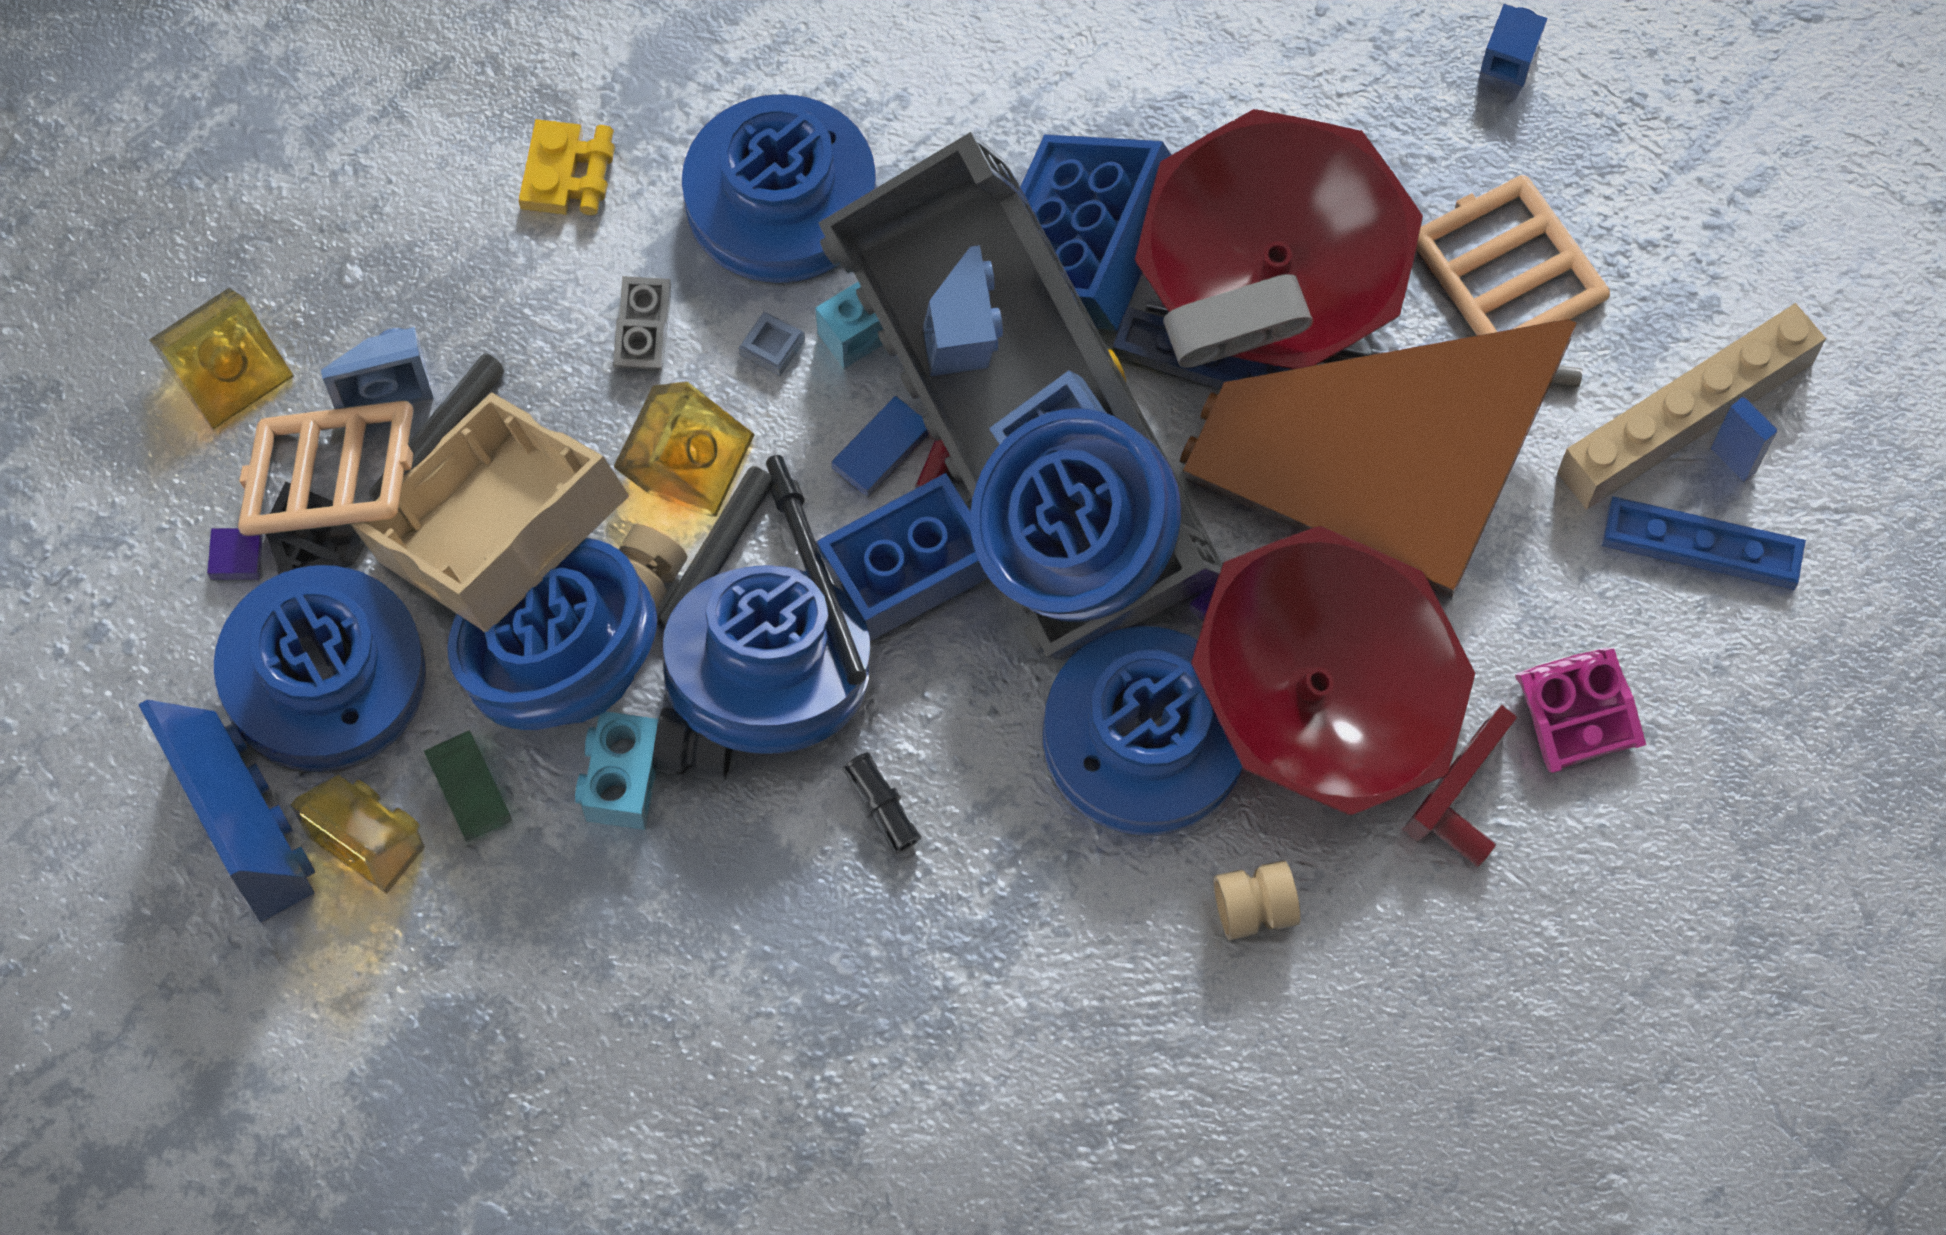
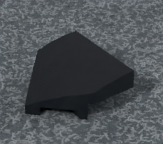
M285 481L270 514L286 512L291 483ZM313 492L309 493L307 509L330 507L333 505L332 500ZM351 524L265 534L278 567L276 568L278 575L307 566L328 565L348 567L354 565L366 545Z

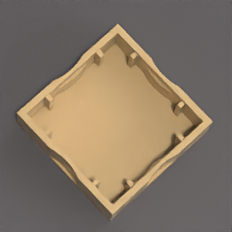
M491 392L441 439L438 445L422 462L403 475L398 513L394 518L351 525L379 563L484 632H487L494 624H497L526 596V593L532 587L535 588L543 580L542 577L563 561L629 497V494L603 455L564 433L542 427L529 413Z

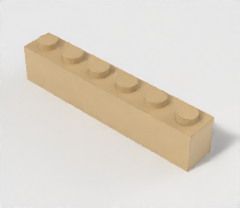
M1794 303L1568 447L1557 474L1585 509H1589L1723 423L1730 406L1740 398L1744 397L1752 404L1813 365L1826 337L1798 304Z

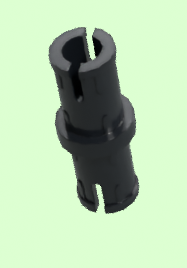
M870 752L856 756L847 762L846 766H843L842 771L846 774L864 804L862 807L864 814L869 819L873 818L885 836L893 854H899L914 846L922 836L910 821L899 802L901 795L897 788L889 786Z

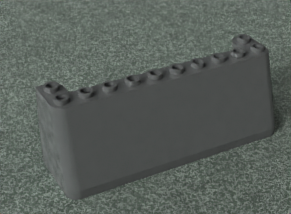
M972 132L957 139L818 222L825 235L820 240L824 253L834 266L840 263L847 273L853 272L861 285L860 288L856 289L859 301L869 315L875 313L883 329L878 331V336L884 348L891 357L896 355L899 357L905 369L900 374L905 388L913 399L920 397L928 412L922 416L927 430L935 441L942 439L950 454L949 457L945 458V463L951 475L958 484L965 483L972 498L976 483L986 462L1000 445L989 428L1069 370L1084 379L1107 414L1124 421L1150 440L1166 458L1015 176L1004 159ZM980 245L982 260H990L993 268L994 290L989 291L991 308H999L1002 318L1003 336L998 338V351L992 353L989 366L986 369L930 376L922 332L929 301L969 247ZM1174 471L1173 474L1180 494L1181 520L1175 548L1162 574L1147 592L1135 602L1112 615L1100 619L1081 622L1060 621L1040 615L1020 604L1026 613L1032 611L1028 614L1030 625L1025 627L1024 631L1031 646L1038 654L1044 652L1046 657L1065 660L1085 644L1109 632L1129 628L1216 584L1223 562ZM972 499L969 500V501H967V504H968V507H969L970 511H971Z

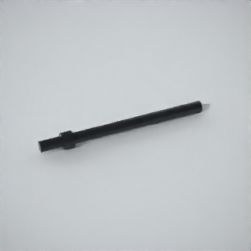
M773 455L766 460L765 464L769 474L772 476L773 488L771 494L777 510L784 513L808 578L815 583L825 596L828 610L827 629L847 682L851 685L860 684L866 680L867 674L802 507L805 499L800 485L791 478L784 457Z

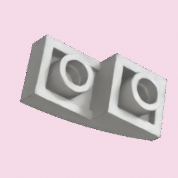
M622 276L620 314L616 320L614 367L662 370L672 283L670 279Z

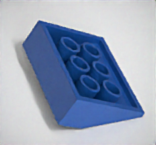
M1044 134L1020 187L1096 328L1117 331L1142 275V271L1135 262V257L1160 162L1171 156V153L1163 141Z
M148 699L138 704L225 868L259 922L265 921L314 894L315 892L307 877L316 872L302 846L294 850L290 848L284 836L293 830L279 804L270 809L266 804L262 794L269 791L270 788L257 764L246 767L239 753L248 748L235 724L231 723L224 727L216 711Z

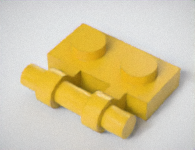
M535 119L518 200L520 209L567 215L570 199L581 200L580 212L585 215H596L600 201H603L606 197L608 183L604 178L607 164L612 163L615 146L612 143L613 128L607 125H597L594 139L586 142L582 141L583 130L581 124ZM577 162L588 163L586 176L574 178Z

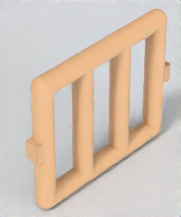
M1519 175L1477 198L1471 193L1457 200L1454 210L1420 228L1416 250L1476 335L1497 332L1485 314L1572 269L1586 290L1515 328L1564 319L1571 320L1605 302L1610 296L1609 287L1533 182L1525 175ZM1517 197L1521 198L1534 216L1449 262L1434 242ZM1543 233H1546L1560 254L1476 298H1473L1459 278Z
M403 400L261 419L256 427L250 464L242 466L239 480L244 488L238 522L239 532L244 536H254L394 518L398 513L404 471L411 470L414 454L408 445L413 418L412 404ZM392 422L379 501L353 504L366 425ZM346 427L333 505L330 507L307 509L320 430ZM300 433L286 512L260 515L274 438L280 435Z

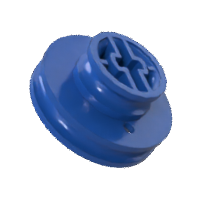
M789 94L759 96L739 102L723 110L712 118L697 134L686 154L682 170V190L690 229L701 248L709 257L725 269L748 279L771 283L801 281L835 268L836 266L830 262L821 247L820 240L825 235L818 222L877 188L874 158L870 146L859 128L843 113L828 104L809 97Z
M1081 408L1062 409L1046 413L1026 422L1006 437L992 453L979 476L974 490L970 513L971 537L978 561L991 582L1006 596L1048 618L1070 622L1090 621L1112 615L1126 608L1145 594L1156 582L1169 562L1176 545L1181 520V504L1173 471L1166 458L1150 440L1124 421L1107 413Z
M585 538L563 561L542 577L543 580L535 588L532 587L526 593V596L487 632H484L456 614L448 638L449 665L461 687L468 693L475 706L485 717L501 726L512 729H548L560 725L583 723L604 713L622 698L651 649L657 627V612L649 589L638 576L632 563L626 555L611 544Z
M318 565L296 568L274 576L258 585L237 604L224 623L218 637L214 655V678L219 698L231 723L235 724L245 743L255 752L287 768L309 772H326L346 769L363 763L383 752L403 734L413 720L422 701L426 682V661L415 622L405 604L390 588L374 577L357 570L339 566ZM341 634L346 635L351 649L350 657L347 654ZM311 636L327 666L332 668L334 675L331 678L322 680L307 652L304 653L299 641L301 638ZM282 657L285 659L291 677L287 676L280 662Z
M773 565L749 566L726 571L697 585L679 601L672 611L663 636L665 690L674 710L687 721L689 727L721 746L760 754L783 753L803 749L817 744L838 732L851 720L861 706L869 680L870 636L868 627L844 592L833 585L867 674L864 682L851 685L847 682L827 629L828 610L825 596L815 583L808 578L806 571Z
M1141 626L1119 629L1085 644L1069 658L1057 674L1051 686L1045 708L1042 732L1044 756L1050 775L1062 795L1074 808L1093 822L1108 829L1131 835L1154 836L1174 833L1207 818L1221 806L1234 789L1243 767L1191 665L1197 639L1187 634L1161 627ZM1113 706L1117 710L1114 714L1112 713ZM1162 716L1160 727H1158L1154 721ZM1136 719H1139L1142 724L1134 730ZM1087 759H1090L1096 770L1095 772L1085 769L1084 762Z

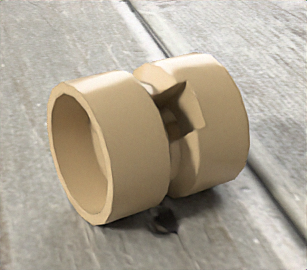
M636 524L630 529L619 550L626 555L638 576L649 589L657 610L667 593L664 583L674 582L688 556L685 550L669 536L652 527Z
M1285 860L1262 864L1261 867L1255 869L1253 877H1250L1242 869L1214 875L1213 886L1217 909L1224 933L1229 941L1257 935L1261 923H1264L1269 929L1275 928L1276 930L1300 924V906L1291 870Z

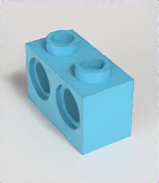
M859 282L815 307L817 334L844 369L883 346L878 336V331L883 329L875 313L872 315L867 313L856 294V289L861 287Z
M605 711L599 715L597 727H589L585 741V756L591 757L588 773L579 774L575 792V803L581 804L586 822L646 830L657 774L653 769V753L659 719ZM621 739H629L635 742L634 747L626 753L618 754L610 750L611 746ZM621 786L626 789L624 795L618 800L606 801L601 798V794L608 787Z

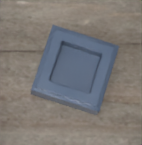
M763 311L739 346V354L780 377L804 343L805 332Z

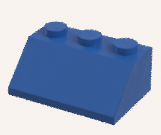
M946 473L816 541L834 585L844 592L863 622L867 625L870 641L989 578L978 561L974 550L970 527L971 512Z

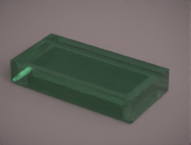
M470 730L424 750L425 756L466 842L512 821L510 813Z

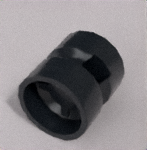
M664 707L659 717L653 753L654 772L683 775L691 767L696 778L726 781L733 749L721 746L701 733H697L689 727L687 721L674 708Z

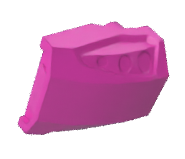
M1607 647L1575 654L1534 666L1515 674L1529 706L1542 757L1548 772H1558L1562 768L1646 745L1635 700L1621 670L1615 648Z

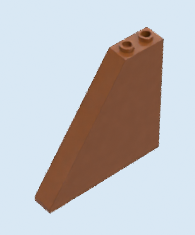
M1564 319L1224 382L1219 394L1211 392L1203 406L1200 419L1206 422L1199 437L1196 438L1191 435L1182 451L1179 462L1185 464L1183 469L1185 479L1302 531L1322 526L1423 571L1431 588L1453 597L1570 344L1577 323Z

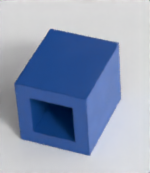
M1503 4L1486 47L1480 73L1524 87L1541 43L1548 18L1537 15L1528 8H1516Z

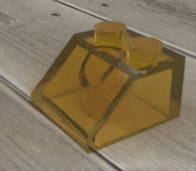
M227 288L149 339V342L174 380L212 429L223 424L294 377L245 298L231 288Z
M688 381L653 385L613 468L648 494L710 517L717 516L755 434Z
M337 775L296 797L290 806L307 837L386 894H388L425 848L417 831L420 828L419 823L400 808L396 807L393 812H390L378 803L381 797L370 786L358 779L352 785L343 777Z

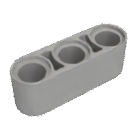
M1281 275L1183 305L1169 312L1164 317L1163 322L1179 365L1189 368L1293 337L1307 330L1312 325L1313 320L1296 276Z

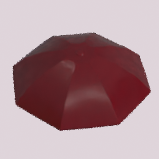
M1253 109L1160 162L1146 211L1135 262L1168 312L1186 304L1277 276H1296L1313 320L1312 325L1307 330L1293 337L1241 352L1231 357L1298 369L1321 363L1400 317L1413 266L1423 214L1362 130Z
M1322 526L1286 537L1223 562L1191 661V665L1213 711L1244 770L1350 816L1392 800L1448 774L1476 674L1423 571Z

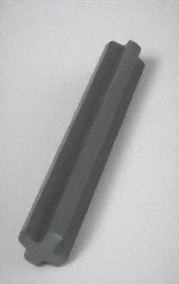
M488 353L481 355L408 443L414 454L411 470L422 462L438 445L441 439L480 403L504 374L503 365L498 359ZM383 474L369 490V495L373 501L380 497Z
M752 466L747 470L659 614L658 626L665 630L672 611L688 592L705 580L718 575L772 486V476L767 471L757 466Z

